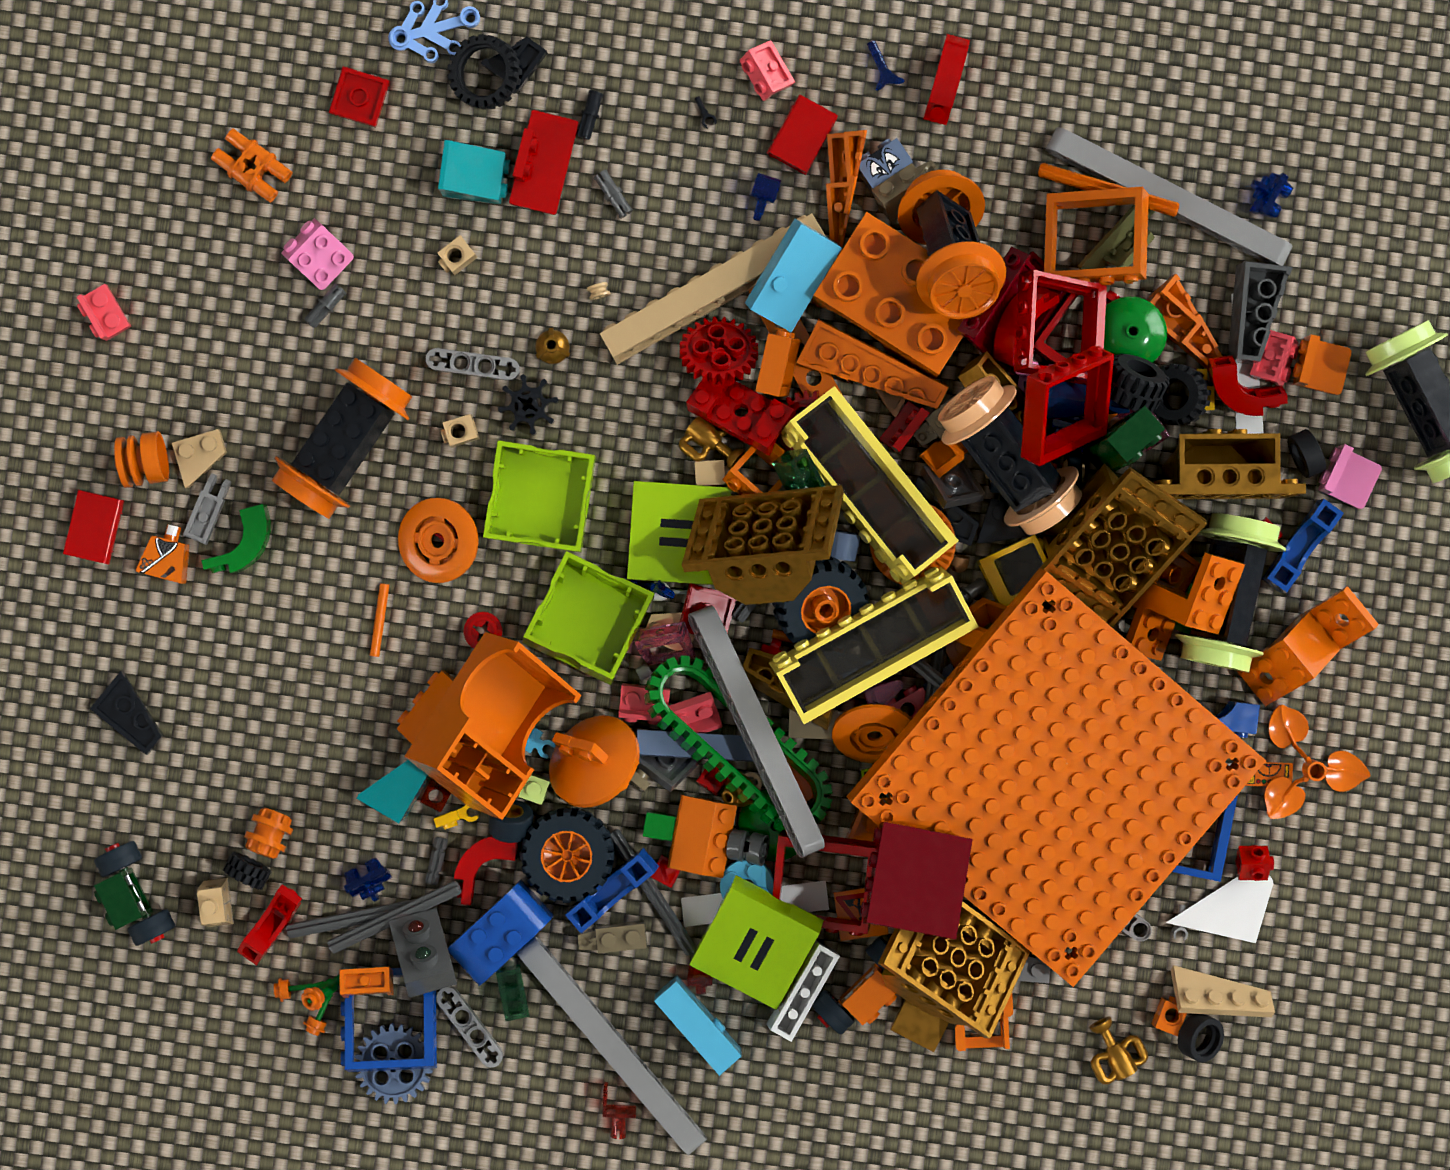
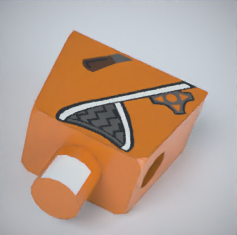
M167 524L164 538L152 535L139 561L136 572L186 584L190 547L188 544L178 542L181 527Z

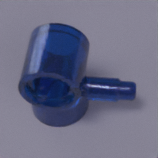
M761 173L757 174L751 196L757 200L753 216L754 220H761L766 204L775 203L782 180Z

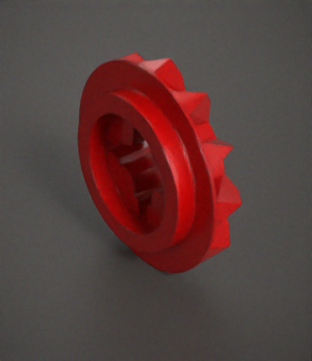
M478 612L467 619L463 633L466 642L472 648H475L478 644L480 634L473 627H483L487 621L489 622L487 630L490 634L502 637V625L496 616L488 612Z

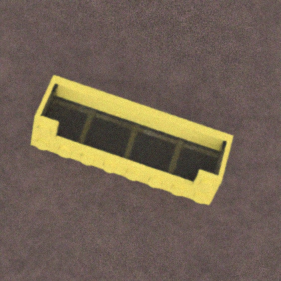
M835 386L791 419L782 430L781 434L783 435L784 443L790 448L793 447L798 454V460L803 466L809 467L818 485L824 487L842 485L844 495L841 509L844 511L845 519L857 527L860 531L859 536L861 539L873 547L875 550L874 554L880 562L886 563L890 568V575L895 581L901 582L903 585L959 541Z
M933 567L927 570L922 578L907 581L902 585L903 588L897 592L890 591L884 594L879 602L864 605L859 609V613L852 617L847 615L841 618L834 627L830 629L829 627L823 628L816 633V637L810 640H801L794 645L795 648L787 653L785 651L780 652L772 658L773 661L769 662V665L803 724L808 723L979 627L951 574L942 567Z

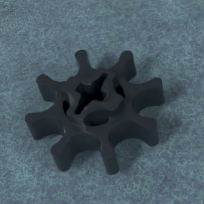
M523 374L520 376L522 388L519 391L513 392L507 386H503L502 390L511 395L512 401L509 406L498 407V411L500 413L506 411L514 413L515 420L509 426L511 431H515L519 423L527 422L530 425V434L535 436L537 432L534 426L538 419H545L550 424H554V419L546 415L545 409L551 403H559V399L557 397L551 399L543 397L542 390L548 384L546 379H542L537 388H530L527 385V377ZM519 399L527 402L532 399V404L538 411L535 412L529 408L524 411L525 406ZM539 399H541V407H539ZM516 403H518V411H516Z

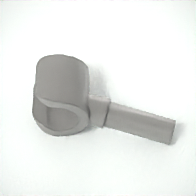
M643 664L636 668V673L641 681L651 677L652 671L648 665Z
M1179 905L1178 914L1185 911V905ZM1175 925L1171 930L1174 939L1176 940V933L1182 930L1183 940L1185 941L1188 937L1185 927Z

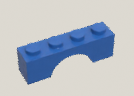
M1325 499L1317 500L1284 546L1286 552L1278 554L1261 579L1278 592L1287 593L1301 574L1302 568L1310 554L1332 531L1344 513Z
M1228 701L1224 709L1215 717L1238 737L1247 738L1248 733H1257L1260 705Z
M642 848L609 875L603 886L598 885L596 887L598 891L592 896L588 894L585 896V900L574 904L565 914L566 917L580 933L584 932L622 897L652 876L659 865Z

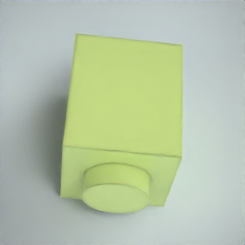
M532 773L521 790L519 797L542 805L551 784L550 779Z

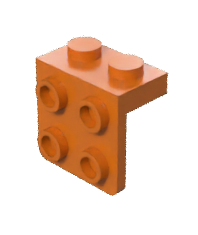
M1310 334L1304 337L1298 349L1300 354L1299 361L1293 369L1292 377H1295L1293 385L1333 395L1341 394L1350 362L1351 349L1320 341V336Z

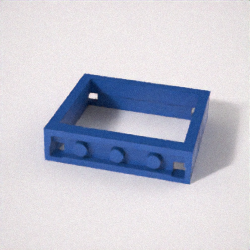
M1238 795L1218 817L1208 871L1177 865L1172 872L1221 882Z
M391 968L393 970V977H403L401 968ZM436 990L423 994L424 1059L354 1062V995H349V998H345V1002H341V1016H345V1026H341V1041H345V1051H341V1066H345V1070L348 1072L437 1068Z

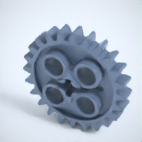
M394 1023L390 1024L389 1030H386L385 1026L381 1025L380 1034L373 1029L371 1031L372 1039L367 1036L363 1038L367 1045L360 1044L357 1048L363 1053L356 1054L354 1058L360 1060V1062L392 1060V1058H395V1060L424 1059V1041H419L422 1033L420 1032L414 1036L412 1035L413 1027L406 1032L404 1031V1024H401L398 1030L395 1029ZM402 1044H407L411 1047L412 1054L406 1057L400 1053L399 1049ZM377 1046L386 1048V1058L377 1057L375 1053ZM409 1069L413 1073L411 1081L403 1080L401 1077L402 1070H386L385 1072L389 1076V1080L386 1083L378 1081V1071L360 1072L355 1077L364 1079L360 1087L368 1085L369 1089L366 1094L369 1095L374 1091L376 1093V1101L381 1096H384L385 1104L388 1103L390 1098H393L394 1104H397L399 1097H402L404 1102L408 1101V1094L414 1098L417 1097L416 1088L420 1091L425 1089L421 1082L429 1083L431 1079L426 1076V1073H433L434 1069Z

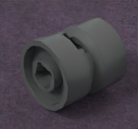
M734 828L727 842V858L740 862L746 859L749 864L762 866L769 852V836L758 832H753L750 835L748 830Z

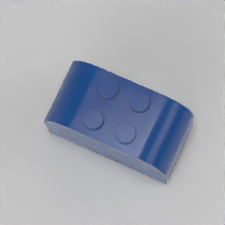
M521 879L448 946L449 954L480 986L529 942L553 918L554 914Z

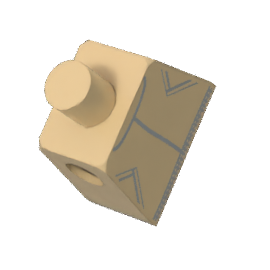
M228 878L203 881L197 889L201 925L214 927L234 924Z

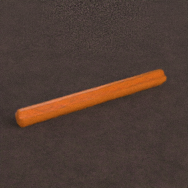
M1041 163L1038 170L1039 177L1086 191L1127 188L1046 163ZM1149 194L1148 209L1175 217L1179 211V203Z

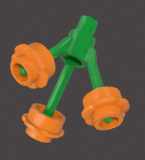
M340 974L333 979L329 978L325 982L321 981L290 986L289 979L282 980V978H279L278 983H274L275 998H280V1001L284 1002V999H291V991L304 990V993L301 995L303 1005L311 1011L319 1010L316 1017L309 1015L307 1021L303 1022L307 1026L305 1031L319 1036L320 1032H326L325 1027L327 1023L321 1019L329 1001L333 997V993L340 986Z

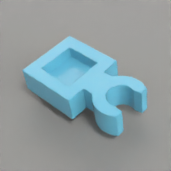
M534 727L527 740L525 750L531 753L536 748L539 755L547 759L549 755L544 753V745H550L554 748L556 744L551 740L540 739L544 732Z

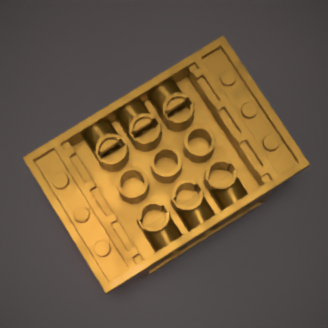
M1209 429L1198 434H1179L1176 450L1162 465V480L1153 482L1176 499H1285L1306 494V484H1298V479L1281 480L1280 433L1247 434V429H1233L1232 431H1227V433H1222V429Z
M1104 463L1081 489L1082 497L1076 507L1065 518L1041 534L1048 559L1040 568L1051 574L1107 624L1113 627L1206 526L1207 522L1202 516L1131 467L1118 478Z
M842 485L700 499L682 561L684 572L708 570L715 589L745 605L794 601L812 580L816 560L830 559L844 495Z
M962 902L956 940L942 939V937L894 929L878 964L885 968L882 973L885 986L919 1010L951 1024L968 1026L982 1037L991 1039L1030 951L966 903Z

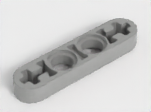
M440 348L431 349L425 357L427 365L432 370L505 381H513L520 375L518 362L506 357ZM436 353H440L441 358L448 359V354H452L450 369L446 368L448 364L444 362H439L438 366H435L434 362L431 361V357H435ZM459 356H464L468 360V365L463 370L457 369L454 365L455 359ZM487 359L492 363V368L489 372L482 373L479 371L478 365L480 361ZM496 361H500L499 366L507 367L508 363H512V367L516 369L515 372H511L510 376H507L506 372L498 370L499 375H494Z
M449 986L440 989L436 996L438 1005L480 1061L489 1068L498 1066L503 1059V1051L455 987ZM444 991L448 994L451 992L454 994L452 1001L455 1005L458 1001L462 1004L456 1007L452 1013L449 1010L453 1007L449 1001L444 1002L442 1000ZM460 1010L467 1011L469 1021L459 1023L456 1019V1013ZM478 1029L483 1032L484 1040L482 1042L476 1043L472 1041L470 1034L473 1030ZM489 1040L491 1044L487 1047L491 1052L496 1051L498 1053L496 1056L497 1061L493 1059L488 1061L486 1059L488 1055L486 1049L484 1048L480 1051L478 1048L484 1046Z

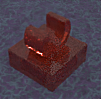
M689 965L687 975L688 986H696V994H706L707 986H712L713 977Z

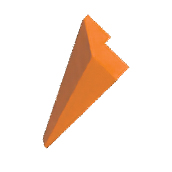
M867 130L827 134L830 183L826 184L829 236L831 240L843 247Z
M1174 274L1148 297L1147 301L1156 306L1163 315L1167 326V337L1208 370V358L1223 356L1217 348L1218 345L1202 316L1192 304L1190 295L1184 290L1179 281V276Z

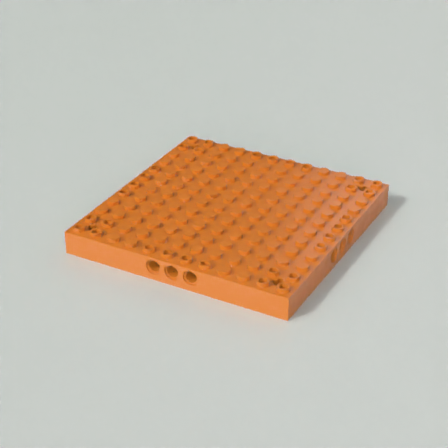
M1040 568L846 797L878 826L882 822H888L973 839L964 897L1074 987L1266 760L1051 574ZM1044 601L1049 602L1048 604L1051 605L1048 610L1042 606ZM1228 758L1233 761L1230 766L1225 763ZM881 793H883L885 795L887 794L889 798L885 801L884 799H881L879 796ZM1067 947L1072 949V952L1070 954L1068 952H1065V949Z

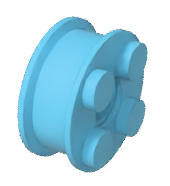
M746 859L742 862L733 861L725 869L724 877L720 881L722 898H724L736 875L743 879L751 880L754 885L773 895L774 877L765 863L759 866L747 863Z

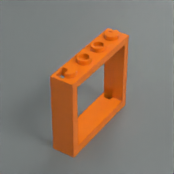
M1144 187L1047 193L1044 272L1092 283L1099 282L1101 285H1113L1114 281H1124V283L1133 284V282H1138V280H1146L1149 194ZM1135 204L1133 266L1056 271L1057 216L1059 209Z

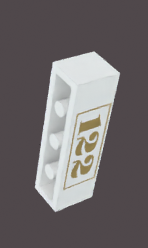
M817 940L815 941L778 1009H774L766 1023L771 1031L792 1042L840 957L835 950Z

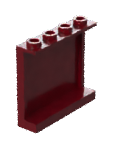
M1012 246L1003 258L1006 266V279L998 298L983 313L963 319L957 329L982 354L987 351L993 359L996 330L1006 307L1015 295L1019 293V275L1031 270H1037L1028 261L1031 257L1029 254ZM1048 288L1050 291L1059 294V303L1042 313L1035 321L1034 343L1067 294L1064 291ZM994 359L1005 372L1013 376L1015 375L1014 366Z
M888 822L880 823L879 827L875 828L873 842L877 843L875 852H871L869 867H872L871 877H867L864 891L868 892L867 901L862 903L860 917H864L863 924L880 925L942 937V939L956 940L973 839Z

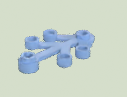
M433 0V5L421 27L412 29L417 17H421L425 13L423 3L414 1L410 5V11L402 26L394 27L389 33L388 40L390 45L398 51L409 48L424 56L428 63H435L439 58L437 50L433 47L427 48L415 41V39L424 37L445 48L450 55H455L456 52H451L450 47L452 45L461 47L460 43L456 40L451 41L438 33L463 25L468 28H474L480 22V14L476 8L468 6L461 11L460 16L435 23L441 10H445L448 7V0H445L442 6H438L436 4L437 0ZM416 5H420L422 7L421 11L418 13L413 11V8ZM474 15L475 20L468 22L466 20L467 16ZM399 35H404V42H397V37ZM428 52H435V57L433 59H428Z

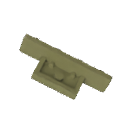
M1135 205L1128 210L1078 265L1080 270L1104 268L1106 264L1112 268L1129 267L1133 262ZM1148 209V219L1155 211ZM1149 230L1147 237V246L1155 238Z

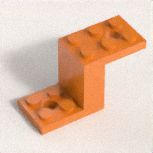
M1205 552L1190 593L1152 583L1141 596L1126 640L1147 658L1161 661L1176 622L1187 627L1219 634L1245 564ZM1218 578V583L1214 586L1215 580ZM1152 629V633L1148 637V632Z
M1347 586L1299 615L1270 646L1260 651L1264 653L1263 656L1252 658L1249 673L1237 672L1266 707L1314 679L1340 649L1373 631L1379 624ZM1340 614L1347 616L1349 622L1342 620ZM1264 673H1269L1273 680L1268 679Z

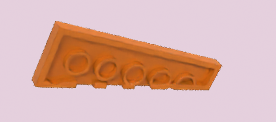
M818 319L796 362L800 365L858 382L864 386L873 387L895 396H901L907 400L938 409L949 388L948 385Z

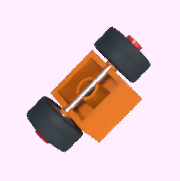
M882 937L876 938L865 950L876 964L866 971L839 1000L827 990H823L812 1005L819 1014L817 1018L827 1028L830 1026L840 1035L855 1022L853 1016L862 1026L866 1022L871 1024L879 1016L878 1010L884 1005L888 1007L897 998L896 993L885 986L882 977V970L884 971L885 968L878 964L887 945V942Z

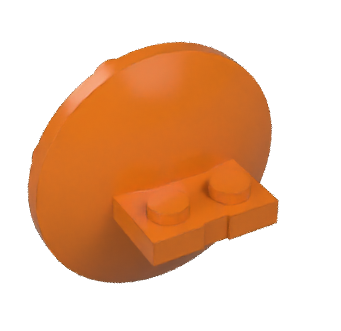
M604 715L585 719L573 726L565 734L556 732L552 739L556 747L550 759L549 779L555 793L570 805L587 808L604 804L628 787L639 764L640 749L638 739L625 722L616 717Z

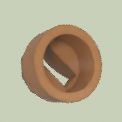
M954 554L950 564L951 569L958 573L964 572L969 565L970 557Z

